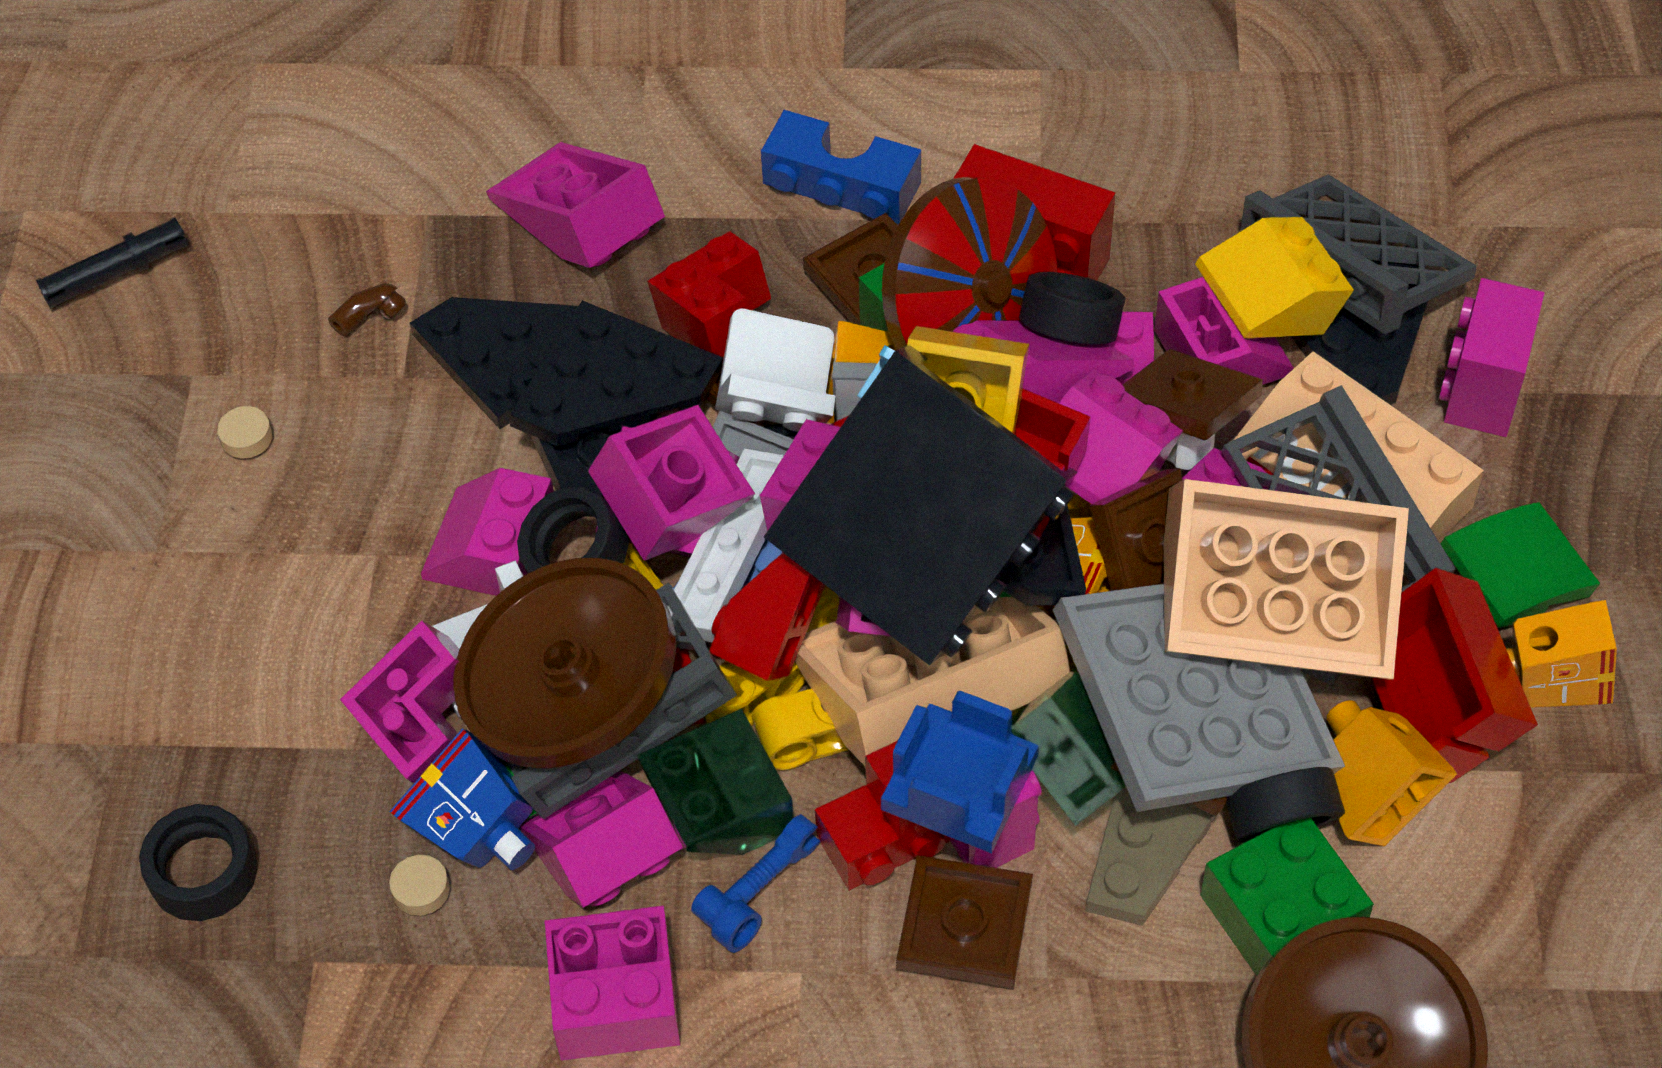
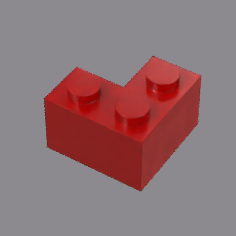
M731 231L710 240L704 247L684 259L670 264L664 271L647 280L662 329L674 338L719 355L723 359L732 314L738 309L753 311L771 299L759 251Z
M897 741L865 756L866 785L815 809V823L818 826L816 837L820 840L822 847L848 891L862 884L875 885L882 882L893 873L895 868L916 859L917 855L933 857L951 840V837L881 810V797L893 775V750Z

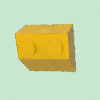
M1303 217L1262 218L1199 256L1195 263L1244 338L1324 335L1354 291L1342 274L1339 264L1330 257L1316 237L1312 226Z
M916 326L908 338L907 346H912L928 358L924 366L1014 434L1022 397L1029 344Z

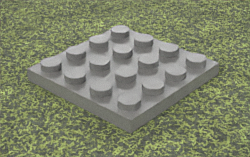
M1164 584L1060 598L1054 607V615L1136 812L1232 796L1241 786L1299 769L1329 767L1335 774L1345 767L1301 669L1165 652Z

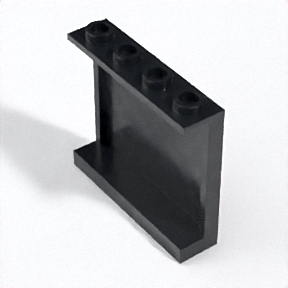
M908 345L894 351L766 532L764 538L930 666L944 653L952 659L973 632L965 624L977 608L986 613L1002 594L1007 585L999 580V578L1010 563L1013 562L1018 567H1021L1037 547L1041 539L1033 534V532L1044 517L1048 516L1055 521L1069 504L1075 492L1067 486L1078 472L1072 467L1063 472L926 368L924 364L928 358Z

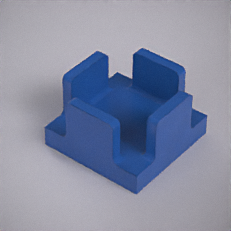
M957 691L952 701V712L930 703L927 708L916 705L894 747L893 775L881 797V810L992 854L1038 758L1039 745L1012 734L1011 710L963 691Z

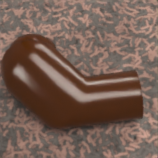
M383 283L354 293L328 317V321L338 334L347 336L376 308L379 309L384 318L391 319L406 305V300L395 291L398 287L393 284Z

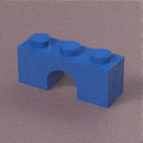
M783 110L761 149L763 184L783 192H792L819 200L826 205H835L856 211L873 219L887 213L896 224H899L921 184V149L875 136L868 150L862 155L854 158H838L831 155L829 122L788 110Z

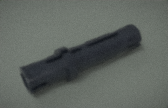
M173 217L169 221L136 236L130 232L122 236L123 242L46 277L38 278L36 283L39 289H41L47 305L50 309H53L58 304L135 269H138L141 273L149 269L148 263L183 247L186 248L189 246L186 237H183L185 234L179 222Z

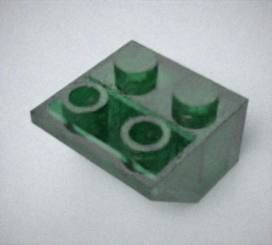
M1077 667L1012 716V734L1039 745L1038 758L1032 768L1033 772L1075 826L1125 788L1126 785L1121 773L1111 768L1114 756Z
M742 709L637 755L642 769L687 852L744 855L775 841L782 834L786 825L794 818L792 797Z

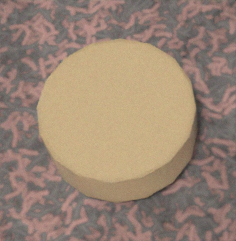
M242 406L234 408L222 416L217 425L220 443L224 451L232 457L244 459L257 456L269 447L272 440L270 422L266 414L256 407Z
M418 854L407 857L399 862L391 872L389 885L393 900L400 910L409 915L422 916L433 913L442 907L448 898L450 884L446 869L439 860L429 855Z

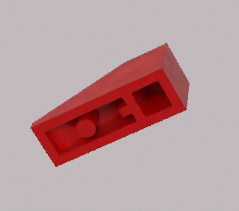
M782 552L734 595L728 604H725L719 610L712 625V634L715 637L710 648L711 653L766 681L788 677L825 584Z

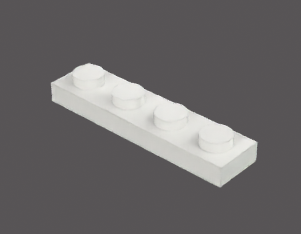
M744 448L737 466L755 492V495L747 503L701 535L674 589L704 641L713 642L715 635L712 634V625L717 613L742 589L765 541L764 535L767 532L759 495L784 455ZM668 605L667 607H668V609H669V611H670V614H671V616H672V615H673V611L671 610L670 606ZM682 628L680 636H687Z

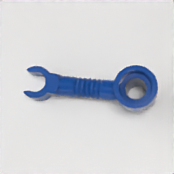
M802 814L794 817L786 825L782 834L776 839L774 847L725 893L715 885H709L702 889L695 897L691 906V912L712 929V937L728 951L735 953L745 948L753 940L761 926V915L747 905V903L756 896V893L760 892V889H763L768 882H771L772 878L776 877V874H779L790 863H797L801 858L810 855L819 845L820 840L813 835L818 826Z

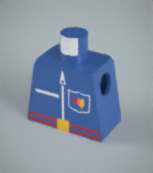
M463 728L390 810L397 819L448 853L478 868L485 866L495 855L510 870H515L522 866L535 850V844L518 829L532 813L533 808L519 794L511 778L513 776L500 758L489 752L471 732Z

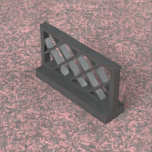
M1329 174L1275 198H1271L1260 190L1245 196L1240 231L1262 218L1301 217L1298 214H1305L1306 218L1304 220L1312 226L1316 237L1330 257L1339 264L1342 274L1354 289L1343 307L1385 335L1400 328L1404 312L1475 277L1477 268L1475 264ZM1327 194L1338 202L1315 199ZM1314 215L1342 218V221L1314 219ZM1350 219L1367 220L1373 224L1352 223ZM1334 237H1342V241H1339ZM1351 238L1378 241L1379 245L1351 242ZM1387 242L1404 243L1412 248L1387 246ZM1371 260L1379 261V265L1375 264ZM1388 262L1416 264V268L1388 266ZM1425 265L1444 267L1449 271L1427 270ZM1409 284H1415V285H1417V286H1415V287H1413V288H1411V289L1408 290V285H1409Z
M1342 385L1323 393L1319 402L1224 444L1222 453L1243 487L1263 489L1261 486L1263 485L1269 487L1268 490L1273 491L1278 490L1281 492L1355 501L1357 495L1360 502L1409 508L1403 572L1410 584L1403 586L1401 593L1434 568L1451 573L1455 571L1454 565ZM1312 422L1323 440L1320 454L1289 444L1293 430ZM1284 435L1283 442L1275 440V438ZM1258 447L1279 454L1273 475L1251 469L1242 453ZM1328 449L1332 454L1333 458L1327 456ZM1285 456L1316 466L1310 487L1279 478ZM1323 468L1343 474L1351 485L1348 499L1317 490Z
M669 582L656 591L666 606L669 605L673 611L672 619L676 631V648L695 650L699 658L677 672H672L660 700L650 714L632 733L610 749L590 759L563 767L526 768L508 762L514 774L511 778L519 794L543 819L737 696L733 686L719 667ZM682 628L687 636H680Z

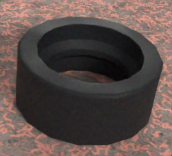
M1038 272L1028 277L1019 319L1032 330L1055 339L1090 345L1107 344L1115 341L1117 338L1126 297L1119 290L1090 278L1059 272Z
M565 487L551 492L531 508L522 522L517 540L519 560L528 573L549 565L552 543L560 531L572 521L583 517H595L598 528L593 544L582 558H602L623 564L629 545L628 535L607 501L599 494L585 487Z
M1329 767L1299 769L1263 778L1241 786L1232 796H1227L1226 799L1236 840L1241 843H1245L1278 825L1311 818L1316 826L1320 827L1339 819L1345 814L1334 772Z
M194 804L175 809L158 820L144 837L139 854L141 874L152 897L163 911L182 920L204 921L224 915L239 905L252 889L258 869L255 850L247 830L234 814L214 805ZM205 837L218 838L226 841L231 847V863L221 876L206 885L194 888L176 887L166 877L165 868L168 860L177 849L190 841Z

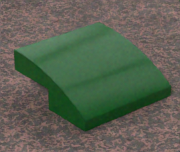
M1540 502L1512 508L1476 521L1444 537L1440 543L1460 574L1479 583L1498 627L1512 625L1518 618L1545 613L1550 605L1589 598L1600 585L1598 579Z

